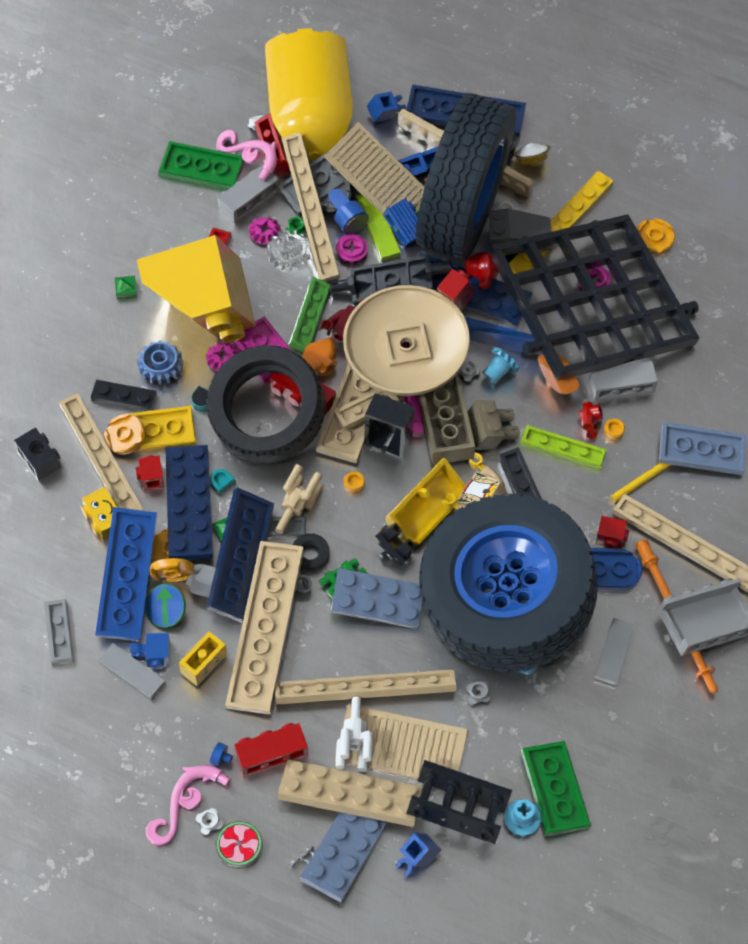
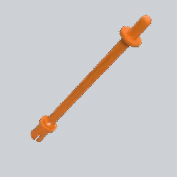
M648 540L638 541L635 547L642 558L641 563L643 567L650 569L663 598L671 596L672 594L657 566L658 556L654 555ZM700 651L691 653L699 669L696 678L704 679L709 691L712 694L717 693L718 687L712 677L715 668L707 667Z

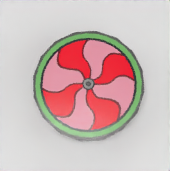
M231 822L224 826L217 835V854L229 867H248L261 855L263 846L261 834L255 826L248 822Z

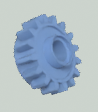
M159 340V342H150V345L143 347V352L138 353L139 359H137L139 373L143 374L145 380L150 377L152 384L155 380H158L159 385L162 384V380L170 383V377L176 379L177 372H182L183 358L181 351H177V346L170 345L169 341L162 342Z

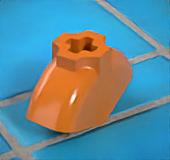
M329 337L310 343L303 352L302 358L310 364L316 376L328 377L337 366L334 339Z
M557 353L564 366L570 365L567 360ZM543 354L538 357L539 366L546 378V386L549 390H555L561 395H566L579 388L576 376L557 381Z

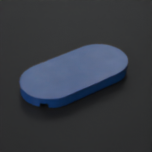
M591 548L598 591H627L635 587L640 581L642 564L632 552L625 549Z

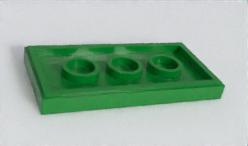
M169 141L158 174L162 177L228 190L239 180L245 161L241 155Z
M565 741L522 748L520 752L546 837L589 829L591 827L590 819Z

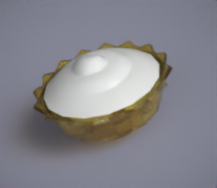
M530 143L521 147L520 150H516L513 156L517 158L519 163L527 164V167H535L541 165L542 161L548 158L551 148L547 144Z

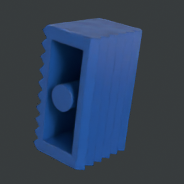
M406 198L387 208L383 213V217H385V220L403 247L416 241V224L418 221L414 204L410 201L408 202Z

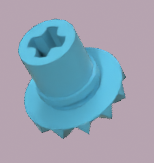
M494 347L491 352L495 358L492 359V362L482 373L492 383L497 384L509 370L517 373L519 366L509 354L501 348Z
M529 800L513 801L504 812L506 828L512 831L513 835L518 834L524 837L525 835L533 834L539 828L541 818L538 808Z

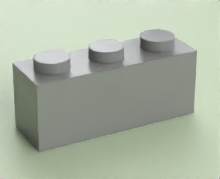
M263 165L253 169L248 176L238 180L234 186L223 191L218 197L219 210L233 223H236L279 191V180L273 173L269 174L266 181L258 178L263 170Z
M640 360L635 363L621 364L590 372L589 377L594 401L653 393L658 383L652 360Z

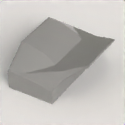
M204 564L194 565V574H189L186 588H190L193 594L209 598L215 567Z

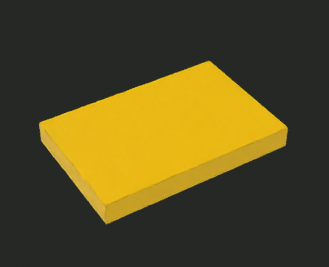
M192 406L129 413L139 418L145 427L143 443L133 453L165 450V447L197 445Z

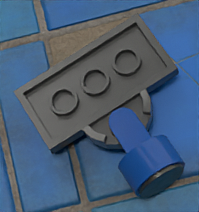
M322 155L310 164L321 208L327 212L337 211L334 216L335 222L345 234H355L365 227L369 215L358 201H350L352 197L350 182ZM292 177L280 184L278 188L301 217L302 212Z

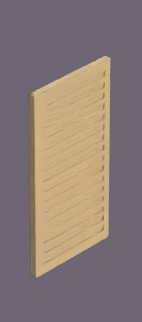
M359 122L324 155V158L382 215L387 208L404 198L414 204L416 212L419 211L425 187Z
M350 704L347 705L345 720L351 719L352 705ZM361 707L360 718L367 722L366 731L369 730L373 733L372 761L367 763V769L418 780L423 762L427 760L459 771L468 729ZM349 749V758L345 759V764L358 767L359 750Z

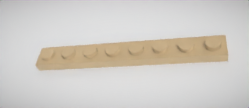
M405 109L398 113V126L416 135L419 139L427 141L434 147L439 146L442 134L444 133L443 130ZM508 166L505 167L500 184L506 185L515 190L516 193L529 198L533 193L534 181Z
M301 132L282 137L319 279L327 282L340 278Z
M77 393L59 401L62 411L117 508L144 511L79 394Z
M626 494L622 496L613 509L612 513L725 580L739 578L741 583L738 587L748 592V565Z
M454 669L277 682L275 686L276 704L352 699L353 697L373 698L456 692Z

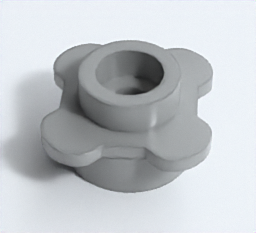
M475 682L467 685L466 690L469 692V702L475 705L477 702L483 701L487 703L490 701L491 696L488 694V684L486 682Z

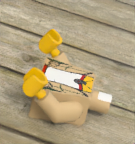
M474 453V457L479 462L475 463L470 459L469 464L471 468L480 469L481 471L475 472L457 501L454 494H446L445 498L451 502L443 500L442 504L445 509L451 510L454 508L458 510L461 507L465 508L466 504L475 500L478 502L481 498L488 496L490 498L500 494L508 496L503 480L490 466H485L482 463V456L479 453Z

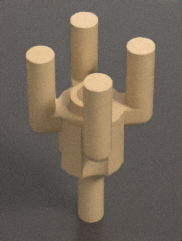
M298 464L295 465L284 485V490L287 493L281 508L285 512L275 529L277 533L283 534L292 516H300L304 508L310 510L323 488V485L319 483L323 477L320 473H314L305 489L300 486L304 480V477L300 475L303 467Z

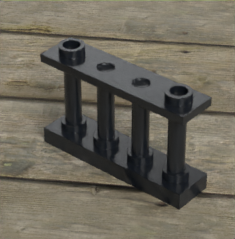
M424 760L417 780L424 784L419 797L412 795L406 814L496 844L502 826L495 824L498 810L505 812L512 790ZM432 787L446 791L441 805L428 801ZM454 794L468 799L464 812L450 808ZM476 802L490 806L486 820L472 816Z

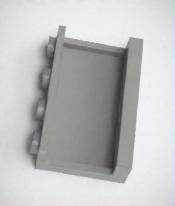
M739 578L734 580L726 579L714 586L709 584L697 591L688 590L677 597L671 595L662 601L663 603L658 612L681 656L748 636V607L738 590V586L741 583Z

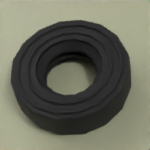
M307 533L299 536L294 541L293 545L303 546V548L314 546L319 551L318 556L314 559H307L303 556L301 570L315 572L327 564L330 557V548L322 536L315 533Z

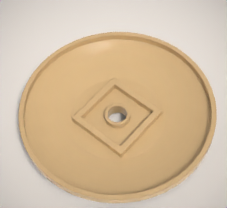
M393 286L371 294L359 303L350 314L343 334L344 353L353 372L370 387L391 395H420L442 387L460 371L469 351V329L459 308L441 293L420 286ZM409 342L412 346L410 348H403L401 344Z

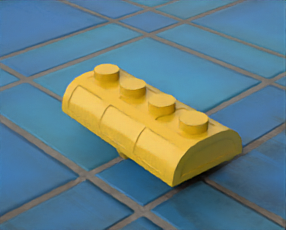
M442 458L386 516V522L388 525L393 523L399 525L402 532L397 537L402 542L409 538L416 546L420 545L453 510H447L443 507V500L451 502L445 498L446 494H454L457 501L466 485L446 458Z

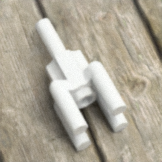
M360 697L352 698L351 719L344 721L341 738L337 740L336 769L345 768V759L349 758V749L359 750V772H366L367 763L372 761L373 733L369 730L366 731L367 722L360 718Z

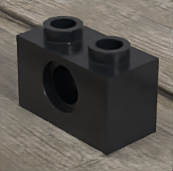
M36 427L14 439L17 452L38 481L60 469L58 460L61 458L55 448H50L47 436L44 433L40 434Z

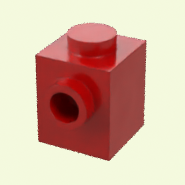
M148 455L144 458H139V467H135L137 480L142 479L143 490L165 488L160 455Z
M601 516L595 544L603 545L606 548L621 549L622 543H627L630 530L626 529L627 521Z

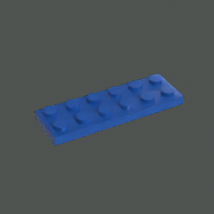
M113 507L95 633L96 637L140 642L157 512Z

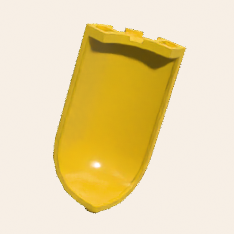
M312 28L297 29V32L282 33L265 43L269 105L273 123L282 137L301 132L308 160L312 163L331 150L343 138L352 118L353 101L346 40L326 30L319 32L312 31Z

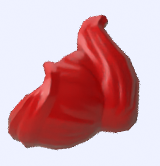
M489 252L476 253L465 262L464 267L467 275L478 278L480 282L479 287L488 289L492 279L498 275V270Z

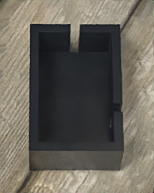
M375 393L365 413L364 445L382 452L390 433L394 435L386 449V454L403 460L413 440L415 408L408 403L392 400L389 396Z

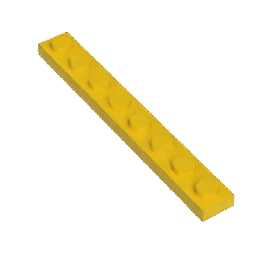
M597 171L550 220L551 232L574 227L613 186L614 180ZM552 249L540 251L543 259ZM526 252L519 253L509 263L514 274L534 269Z

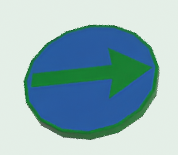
M158 585L150 591L146 598L145 609L147 616L158 627L169 628L175 626L185 614V597L181 590L174 585Z

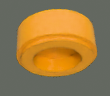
M609 419L604 425V435L610 440L621 439L625 432L624 423L619 419Z
M352 471L345 475L344 488L347 492L356 494L364 489L365 478L361 473Z

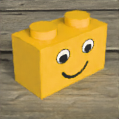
M103 487L82 498L84 506L81 507L85 518H90L93 522L90 525L95 535H100L102 540L105 541L109 539L113 507L117 508L106 487Z
M208 631L179 662L180 673L198 686L227 656L226 644Z

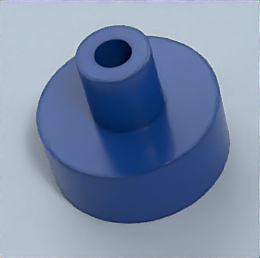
M221 742L217 743L210 757L211 764L219 767L223 761L228 764L231 763L233 755L227 753L228 745Z

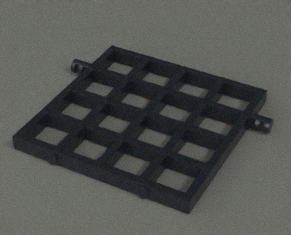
M629 214L600 221L594 220L591 223L535 236H524L521 239L491 246L489 255L535 339L534 341L523 343V353L528 356L542 352L557 381L694 346L700 338L687 316L699 311L698 303L696 301L679 303ZM622 229L632 246L612 250L603 233ZM590 236L600 254L580 258L571 240ZM558 243L567 261L547 266L538 248ZM525 251L534 269L514 274L505 255ZM639 258L649 276L629 280L620 262ZM607 265L616 284L597 288L587 269ZM574 273L584 291L564 296L554 277ZM541 281L551 299L530 304L520 285ZM656 287L665 306L646 310L636 291ZM624 295L633 314L614 318L604 299ZM591 303L601 322L580 326L570 307ZM558 311L568 330L547 335L537 315ZM673 317L683 336L664 340L653 321ZM640 325L651 344L631 349L620 329ZM608 333L618 352L597 357L587 338ZM574 341L585 361L564 366L553 346Z

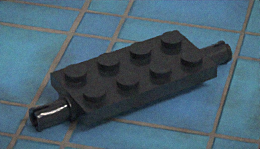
M423 255L351 268V275L347 279L330 281V290L332 294L345 291L351 292L354 307L359 304L360 299H365L377 291L393 286L413 285L434 290V276L449 273L452 270L451 262L447 260L432 264L430 255Z

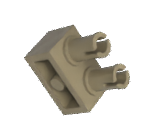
M476 400L467 413L476 450H495L503 439L517 440L519 438L520 430H518V426L503 427L501 421L512 422L514 420L515 414L512 408L497 409L495 400Z

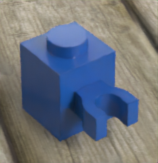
M392 91L374 95L367 105L373 122L389 120L396 112L406 109L405 104L399 105L397 103L401 101L402 95H397L394 98Z
M147 633L146 644L130 643L131 656L133 658L145 657L147 667L153 669L170 667L169 633Z
M413 833L400 849L405 858L400 859L395 865L398 868H403L407 863L408 870L404 875L412 877L416 867H428L441 849L427 834Z

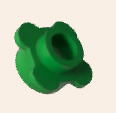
M300 217L290 218L288 220V227L285 228L286 234H293L298 237L304 236V229L306 228L304 220Z

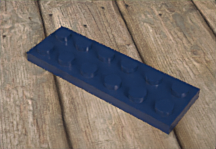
M412 84L406 110L428 123L446 126L458 101L465 93ZM487 97L516 108L514 135L520 137L526 103Z
M430 256L432 264L444 262L443 260ZM451 264V268L455 271L461 270L467 274L465 268ZM449 273L434 276V291L438 292L437 287ZM470 275L468 280L473 287L474 296L464 309L518 329L523 316L505 283L492 279L490 287L482 289L479 287V279ZM523 289L527 299L530 302L532 299L533 292Z
M208 445L165 447L169 559L192 560L213 558Z
M241 488L233 490L206 609L243 623L260 541L266 542L275 503Z

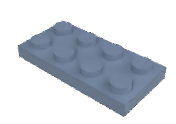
M663 422L661 426L659 463L743 476L745 472L747 435Z
M339 568L331 613L417 629L423 600L420 584Z
M339 812L301 874L300 881L342 902L386 828L387 823L381 820Z

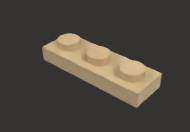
M375 390L334 410V416L345 431L365 421V413L375 393L389 396L392 400L398 402L399 398L397 395Z

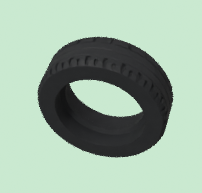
M259 345L244 349L223 363L219 371L215 373L211 381L212 384L209 386L206 404L210 424L222 443L233 454H237L238 457L260 464L288 460L292 456L301 453L304 448H307L322 427L326 404L320 381L310 364L299 354L287 348L275 345ZM280 373L287 375L297 384L302 399L300 411L294 421L281 432L265 437L250 436L239 429L232 417L231 406L240 387L251 378L261 374Z

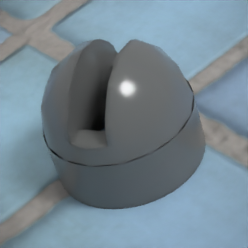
M301 575L298 577L296 591L307 593L312 588V581L308 576ZM299 580H302L303 585L306 588L305 590L302 589Z

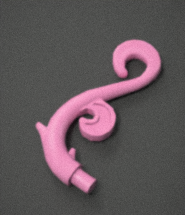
M233 130L222 132L217 139V148L221 152L232 153L244 150L242 158L248 164H254L259 160L260 153L256 149H261L265 152L266 160H263V170L258 178L266 181L269 174H272L276 167V142L270 145L262 140H249L237 144L238 136ZM232 139L231 143L234 146L225 147L226 141Z
M212 765L183 767L182 770L186 773L177 781L171 797L170 831L165 836H159L157 829L161 825H167V820L162 818L152 820L146 828L148 840L157 846L169 844L176 834L179 807L190 810L196 808L201 803L202 796L196 788H188L187 792L190 796H183L185 788L192 781L204 778V782L208 780L219 781L227 786L231 778L223 774V770Z

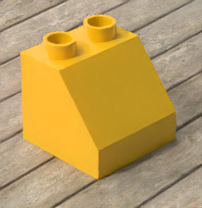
M216 235L137 259L141 282L208 332L217 338L220 337L222 342L238 341L245 337L244 330L256 327L241 258Z

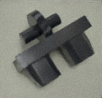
M397 523L389 526L386 524L375 535L380 541L378 545L382 549L379 556L383 558L385 555H388L391 560L395 558L402 565L410 557L416 544L409 538L402 542L397 537L402 532Z

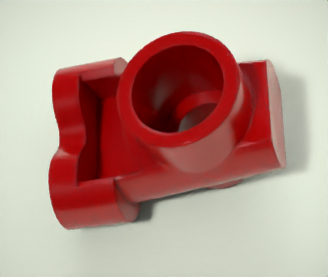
M585 402L583 410H579V417L582 422V428L586 430V437L594 439L598 436L596 422L603 420V412L600 404L593 405L592 402Z

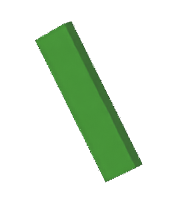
M314 276L311 278L288 344L289 347L303 353L306 346L312 343L330 290L329 283Z

